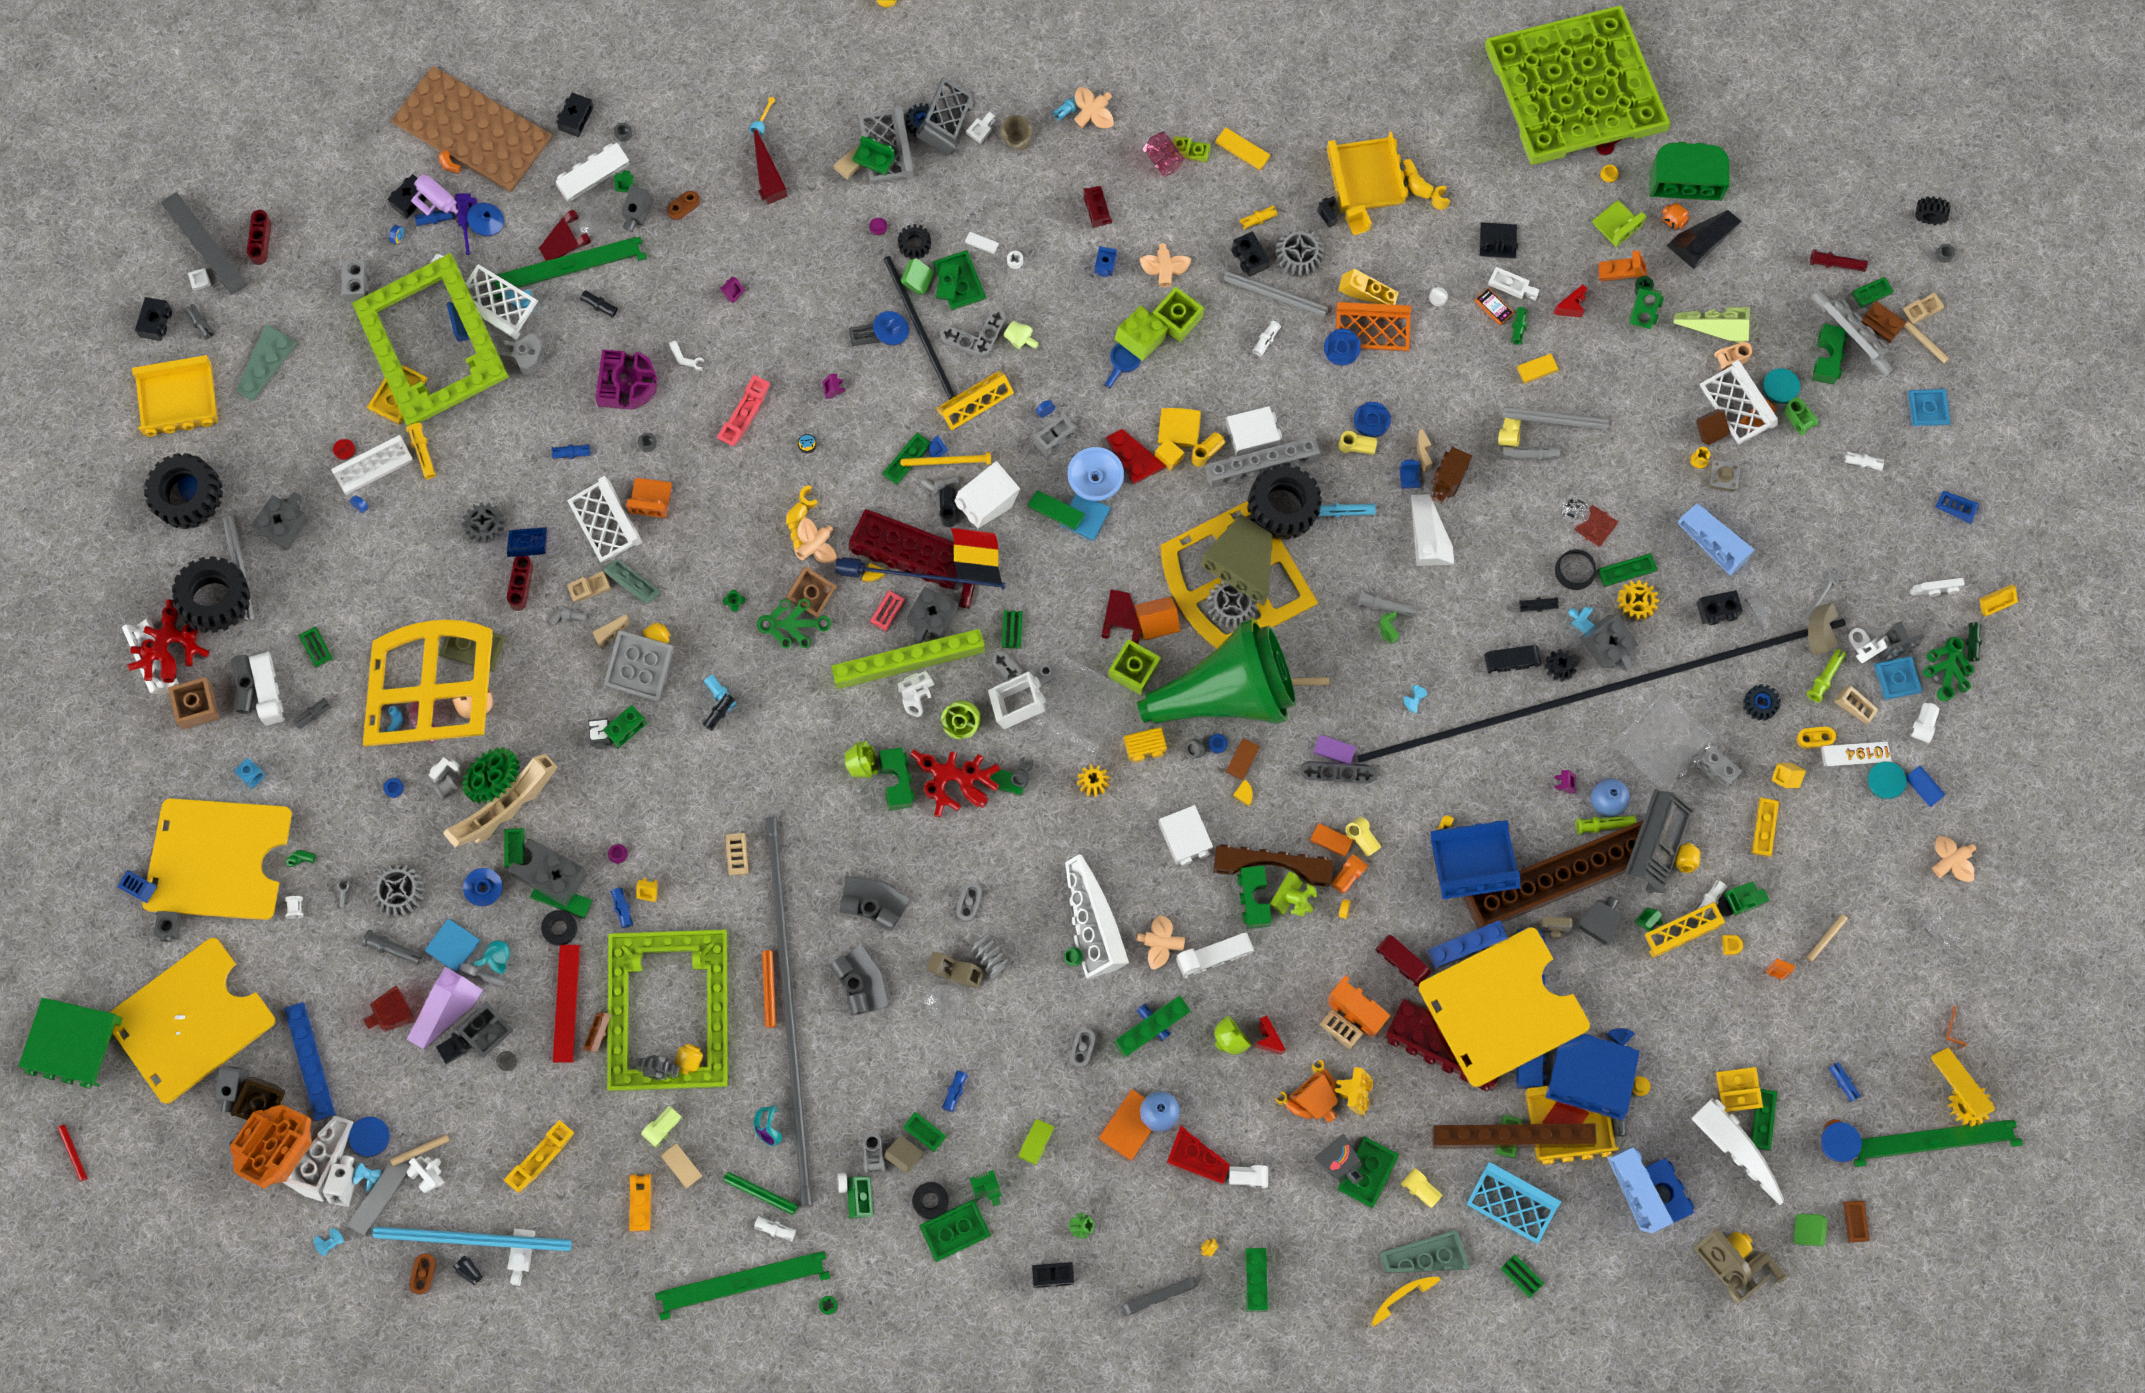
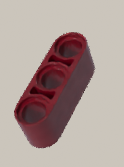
M261 209L254 211L251 215L247 243V254L255 265H262L267 260L272 225L267 213Z
M519 554L514 558L507 601L515 611H521L525 608L529 594L533 564L530 557L526 554ZM523 562L528 563L526 567H519ZM519 580H525L522 585H516ZM515 598H521L518 603H512Z
M1390 934L1375 949L1378 954L1381 953L1385 956L1384 959L1393 967L1396 966L1404 977L1408 980L1411 979L1416 987H1419V984L1431 973L1427 965Z

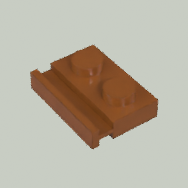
M1877 301L1861 321L1889 343L1906 324V321Z

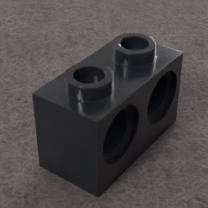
M1253 231L1233 240L1232 254L1235 258H1239L1242 271L1244 273L1247 272L1249 277L1269 268L1270 260ZM1247 246L1249 249H1242L1241 247ZM1250 261H1256L1257 264H1251Z
M1737 590L1701 597L1697 602L1702 624L1716 625L1725 619L1728 622L1735 621L1743 612ZM1725 605H1731L1733 610H1728ZM1707 608L1713 609L1715 614H1710Z
M1073 1262L1032 1265L1033 1288L1074 1285Z

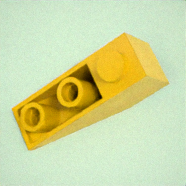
M1356 269L1342 274L1338 291L1349 297L1375 304L1395 305L1399 293Z

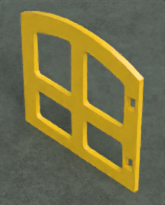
M1248 501L1160 545L1165 578L1177 606L1192 627L1216 649L1233 632L1227 635L1222 633L1204 616L1197 607V604L1210 596V590H1215V584L1221 586V579L1218 577L1193 591H1188L1182 577L1177 553L1211 535L1217 540L1227 530V527L1236 520L1232 518V514L1241 510L1244 517L1250 516L1251 513L1247 509ZM1272 535L1270 566L1278 562L1282 564L1300 597L1278 609L1273 608L1268 598L1264 606L1260 603L1256 604L1261 615L1256 620L1260 628L1268 625L1273 628L1318 605V601L1281 539L1273 538L1274 535ZM1190 536L1192 541L1182 545L1180 541Z
M431 620L401 627L373 640L363 746L484 735L493 630L477 623L461 620ZM449 636L476 641L474 678L471 681L435 684L440 637ZM425 638L421 684L415 687L383 690L387 652L403 644ZM376 660H381L380 669H376ZM472 696L471 715L468 724L432 727L435 700ZM419 701L418 721L415 729L379 733L381 708L383 705ZM371 716H376L375 725H370Z

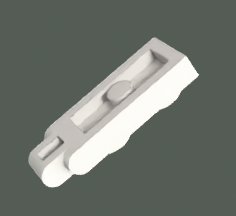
M1957 578L1914 585L1910 590V594L1912 596L1929 594L1930 597L1939 596L1944 592H1947L1949 595L1956 594L1965 585L1964 579Z

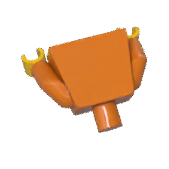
M1318 1060L1321 1068H1316L1312 1064V1071L1315 1074L1289 1096L1290 1100H1288L1285 1092H1280L1285 1097L1283 1101L1275 1099L1279 1105H1285L1296 1116L1317 1120L1323 1116L1329 1123L1337 1117L1332 1110V1107L1338 1103L1336 1098L1338 1093L1335 1092L1337 1084L1329 1071L1324 1069V1062Z

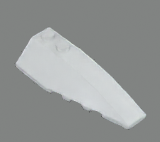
M1079 854L1065 862L1068 887L1071 888L1072 892L1070 898V906H1073L1074 909L1072 923L1076 926L1077 931L1074 940L1076 947L1081 949L1083 953L1081 963L1086 979L1116 971L1129 964L1107 900L1083 856Z
M1711 1098L1694 1114L1692 1120L1725 1153L1729 1151L1733 1161L1738 1166L1742 1167L1744 1165L1747 1174L1753 1180H1759L1761 1188L1781 1205L1784 1198L1765 1159L1752 1140L1738 1125L1740 1121L1733 1114L1728 1115L1724 1111L1725 1106L1718 1099L1714 1100Z

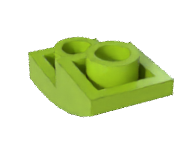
M1174 136L1170 154L1207 163L1211 146L1210 143L1192 142L1191 138Z
M1036 1119L1023 1143L1018 1158L1037 1165L1045 1151L1048 1140L1054 1132V1126Z

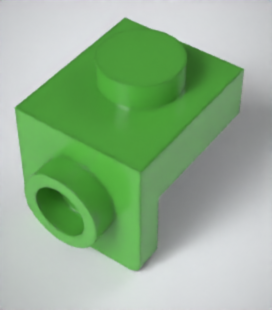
M1396 612L1383 615L1378 625L1382 638L1386 642L1389 641L1391 645L1398 641L1399 634L1391 625V622L1397 617Z

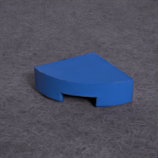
M936 435L930 442V457H940L948 451L939 435Z
M1623 1028L1613 1029L1607 1033L1616 1044L1622 1046L1635 1034L1633 1031Z

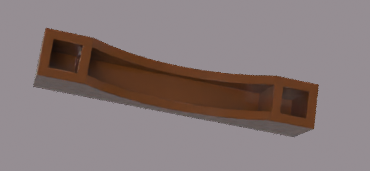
M1227 844L1216 846L1213 873L1233 875L1240 871L1241 868L1257 865H1275L1295 872L1310 885L1329 887L1331 884L1333 860H1329L1328 857L1318 856L1317 858H1309V855L1306 854L1293 856L1283 851L1277 854L1270 853L1271 851L1267 849L1253 851L1249 847L1237 849Z

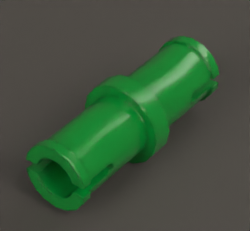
M1518 307L1516 309L1515 321L1512 323L1511 343L1515 345L1522 344L1523 334L1527 328L1526 318L1528 309L1525 307Z

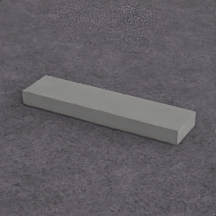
M390 1162L347 1225L363 1236H366L408 1175L406 1171L410 1166L402 1162L392 1167Z

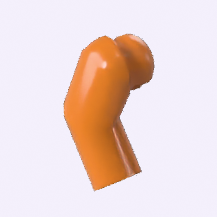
M442 151L438 157L442 168L459 174L461 165L451 162L450 152Z

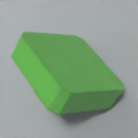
M917 258L911 259L905 268L901 283L918 295L925 294L934 272Z
M1797 1214L1794 1243L1800 1246L1823 1247L1826 1241L1828 1219L1823 1215Z

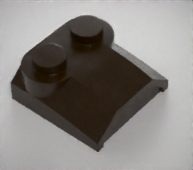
M246 1077L242 1082L241 1091L230 1115L248 1120L255 1111H265L280 1105L285 1095V1090L268 1081L256 1077Z

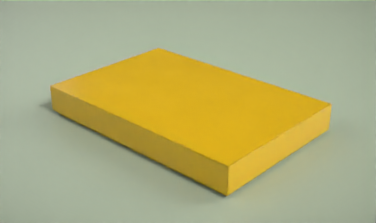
M401 364L410 386L421 381L424 384L427 382L428 378ZM384 378L369 402L367 409L400 425L403 416L386 378Z

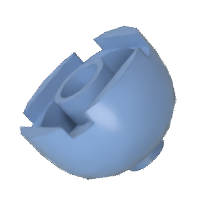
M1608 778L1602 780L1594 786L1591 792V804L1595 811L1604 817L1621 815L1627 809L1630 802V793L1627 786L1617 779Z
M1153 1092L1146 1096L1141 1104V1120L1152 1131H1168L1179 1119V1104L1175 1097L1167 1092Z

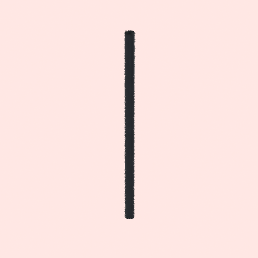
M887 256L883 260L950 400L955 397L952 387L906 289L901 283L891 257Z

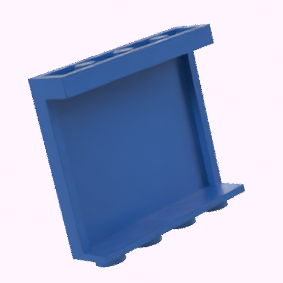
M1508 820L1430 831L1442 899L1520 888V874L1515 862Z
M1582 1034L1557 1047L1550 1085L1546 1091L1545 1098L1623 1121L1629 1108L1640 1051L1630 1046L1616 1044L1610 1040L1596 1038L1590 1034Z

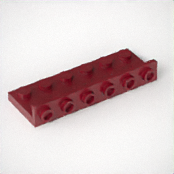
M864 510L849 540V550L853 554L863 555L873 562H881L889 568H897L904 572L957 578L954 564V542L871 510ZM922 578L926 582L939 584L944 589L949 588L953 590L955 587V582Z
M1403 999L1384 1037L1388 1040L1387 1043L1394 1047L1400 1045L1406 1048L1405 1052L1413 1056L1418 1054L1424 1057L1423 1060L1431 1065L1436 1063L1442 1066L1441 1069L1449 1074L1454 1072L1460 1075L1459 1078L1468 1082L1430 1011ZM1467 1054L1461 1056L1466 1067L1472 1064ZM1499 1077L1478 1088L1486 1092L1489 1090L1493 1091Z

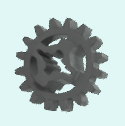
M480 502V507L474 504L473 510L467 509L469 515L463 516L466 522H463L462 525L466 528L464 530L466 535L469 534L471 540L476 537L477 543L481 539L487 543L489 538L495 541L493 536L500 537L499 530H504L503 525H501L505 523L504 518H501L503 516L502 512L498 511L497 506L492 508L490 503L484 506Z
M657 1055L647 1056V1058H636L634 1067L639 1072H643L644 1077L659 1081L670 1077L675 1078L679 1071L678 1066L670 1064V1059Z

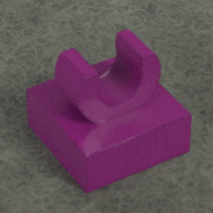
M733 276L726 280L723 287H720L722 293L731 303H734L745 291L738 279Z
M829 374L822 381L826 399L833 398L836 394L840 395L845 391V388H840L839 384L843 383V379L838 378L837 374Z
M1561 770V775L1554 776L1556 780H1561L1560 785L1554 786L1555 789L1563 790L1568 794L1576 793V775L1573 772Z

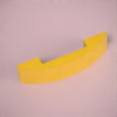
M558 1120L545 1134L546 1137L504 1179V1182L518 1194L541 1174L574 1135V1132L562 1121Z
M1426 1277L1399 1288L1376 1311L1371 1321V1326L1374 1327L1389 1317L1391 1313L1387 1307L1416 1287L1424 1293L1441 1281L1439 1277Z

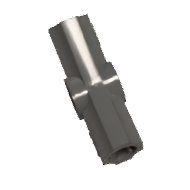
M237 655L231 659L236 678L235 684L237 686L233 711L240 714H248L252 711L256 688L248 656ZM246 681H250L247 687H243Z

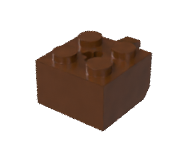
M1451 447L1449 452L1445 451L1441 464L1437 468L1431 483L1434 485L1432 490L1434 492L1432 496L1433 501L1442 504L1446 497L1451 498L1455 496L1469 467L1472 455L1455 447Z

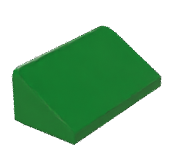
M870 1176L847 1178L849 1219L873 1217Z

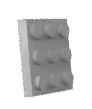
M618 630L604 685L660 701L675 646L624 630Z

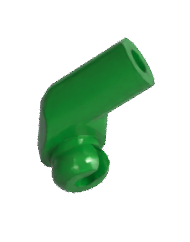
M297 850L287 857L286 864L289 867H294L303 861L314 863L316 854Z

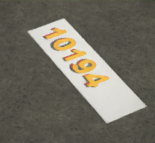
M1888 742L1823 746L1827 766L1880 763L1883 761L1892 762Z

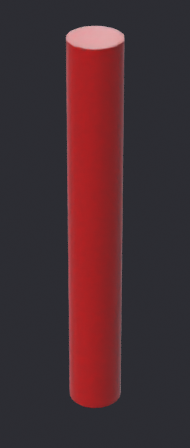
M66 1125L57 1127L79 1181L82 1182L88 1179Z

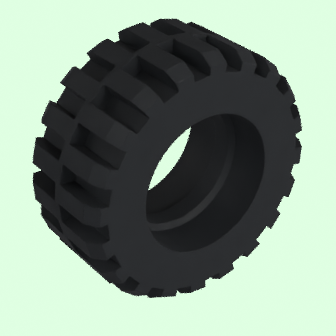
M180 453L173 454L172 458L169 456L164 457V461L161 463L158 461L154 465L156 468L153 471H149V480L146 479L144 484L147 489H144V496L147 498L146 503L151 508V511L166 524L175 528L188 529L189 525L195 528L199 526L200 522L206 523L209 521L207 518L210 515H215V508H219L221 504L219 498L223 497V491L220 489L222 488V482L218 479L219 475L198 456H192L188 453H184L183 456ZM182 477H195L198 485L194 497L185 504L172 505L170 503V492L175 483Z
M1278 464L1274 465L1272 470L1268 467L1263 471V474L1260 473L1256 477L1247 501L1249 503L1247 509L1251 513V521H1256L1257 525L1274 535L1273 538L1279 539L1281 536L1286 540L1290 539L1292 535L1294 538L1301 536V533H1306L1310 526H1313L1321 508V490L1319 486L1316 487L1317 481L1314 478H1310V473L1306 470L1304 472L1300 471L1298 466L1292 468L1290 464H1284L1283 467H1280ZM1276 490L1291 492L1300 501L1301 509L1292 514L1281 513L1271 506L1268 494Z
M210 556V559L202 557L197 562H194V560L189 562L187 568L184 566L180 570L181 575H176L174 579L175 584L172 585V598L177 612L185 624H189L195 630L199 628L201 632L207 633L208 630H211L212 633H217L219 629L228 630L230 625L235 626L239 623V618H244L246 615L245 610H248L250 605V592L246 578L241 569L237 568L236 564L233 562L228 563V560L225 558L217 560L216 556ZM216 583L229 588L226 598L216 605L203 606L193 601L196 592L205 585Z

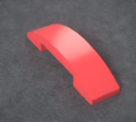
M756 375L752 376L745 388L743 398L728 423L725 422L717 439L732 447L736 445L759 410L770 386L769 382Z

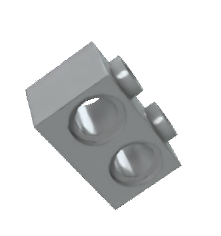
M364 260L342 261L341 295L345 302L356 301L370 294V284L367 283V278H370L371 272L370 267L366 265Z
M1063 414L1035 435V446L1047 458L1075 437L1076 428Z
M1714 745L1696 764L1724 790L1742 772Z

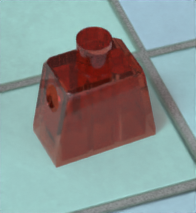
M397 985L373 1001L370 1007L374 1014L364 1018L368 1029L379 1025L384 1032L416 1022Z

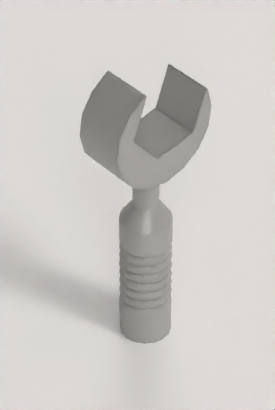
M462 963L459 971L465 972V975L471 977L479 976L484 981L502 988L506 984V980L488 973L482 974L477 972L478 969Z

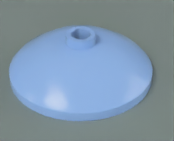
M1091 447L1078 452L1072 458L1068 466V482L1078 496L1090 501H1102L1112 497L1120 489L1123 483L1124 469L1121 461L1113 452L1100 447ZM1097 476L1099 480L1094 481L1092 477Z

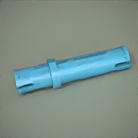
M1335 503V505H1320L1321 508L1318 513L1319 517L1335 516V518L1351 515H1375V504L1340 505Z

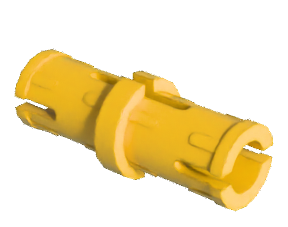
M1274 205L1261 211L1256 210L1254 214L1241 218L1240 224L1244 225V230L1258 223L1261 225L1263 221L1274 216L1276 217L1277 211L1276 209L1273 210L1275 208Z

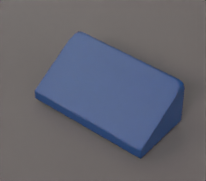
M447 302L452 328L457 341L469 340L470 338L454 303Z
M1920 765L1906 776L1909 784L1930 807L1945 796L1941 788Z

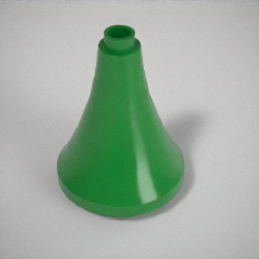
M1254 618L1242 621L1238 628L1215 651L1188 672L1164 686L1146 693V699L1137 701L1142 721L1144 723L1154 721L1155 724L1181 719L1214 717L1244 718L1265 721L1276 725L1287 721V708L1296 705L1291 675L1278 639L1269 625L1260 628Z

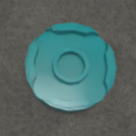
M1784 368L1774 369L1764 378L1762 384L1763 392L1770 401L1772 400L1777 404H1788L1791 399L1796 398L1799 394L1800 381L1790 370Z
M1883 761L1877 763L1869 771L1867 784L1875 796L1891 800L1898 797L1905 790L1907 777L1899 765Z

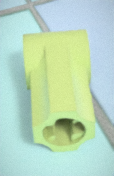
M668 1106L655 1121L650 1122L644 1128L641 1135L657 1148L660 1146L659 1143L668 1137V1133L682 1117Z

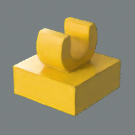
M647 878L638 880L636 899L656 902L658 895L657 880L654 879L653 882L647 881Z

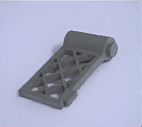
M941 78L924 121L916 133V137L944 155H952L957 148L955 139L967 110L970 111L973 106V96L946 78ZM944 85L949 87L951 94L945 95L943 91ZM957 95L966 98L965 104L960 105ZM953 97L956 106L949 107L946 98ZM942 99L945 109L939 110L937 100ZM957 109L959 118L954 119L951 110ZM942 112H947L949 121H943ZM936 114L939 123L935 124L930 121L931 115ZM951 123L953 128L952 134L946 130V124Z

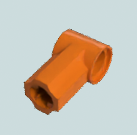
M1352 854L1331 885L1340 893L1345 894L1354 881L1361 877L1360 875L1363 871H1366L1369 865Z

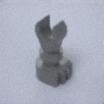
M1025 757L1021 758L1019 768L1014 771L1011 777L1012 783L1022 788H1025L1029 783L1028 772L1032 770L1034 763L1033 760L1030 764L1024 763Z

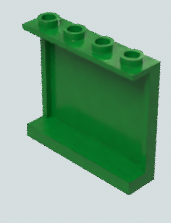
M42 997L18 1067L24 1069V1073L31 1076H36L39 1073L43 1074V1078L55 1080V1077L61 1078V1082L73 1085V1082L80 1083L79 1086L91 1089L92 1086L100 1087L96 1080L114 1026H120L123 1018L113 1013Z

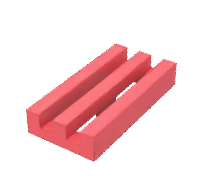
M889 590L871 618L870 623L887 632L906 600ZM892 596L893 600L886 609L882 618L879 622L876 621L884 606L888 602L889 598ZM899 600V603L897 604L896 608L894 609L891 616L884 625L883 622L890 613L896 601Z

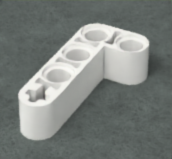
M269 651L249 656L259 702L256 704V709L260 720L265 726L285 721V718L282 716L284 711L282 702L278 698L280 693L278 684L274 680L276 675Z
M1242 933L1196 951L1194 949L1183 951L1177 955L1176 960L1183 978H1188L1190 974L1194 973L1196 975L1207 971L1206 968H1215L1225 964V961H1233L1252 954L1254 948L1248 933Z

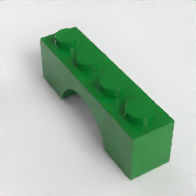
M1179 995L1117 1038L1113 1043L1125 1058L1186 1016L1191 1010Z

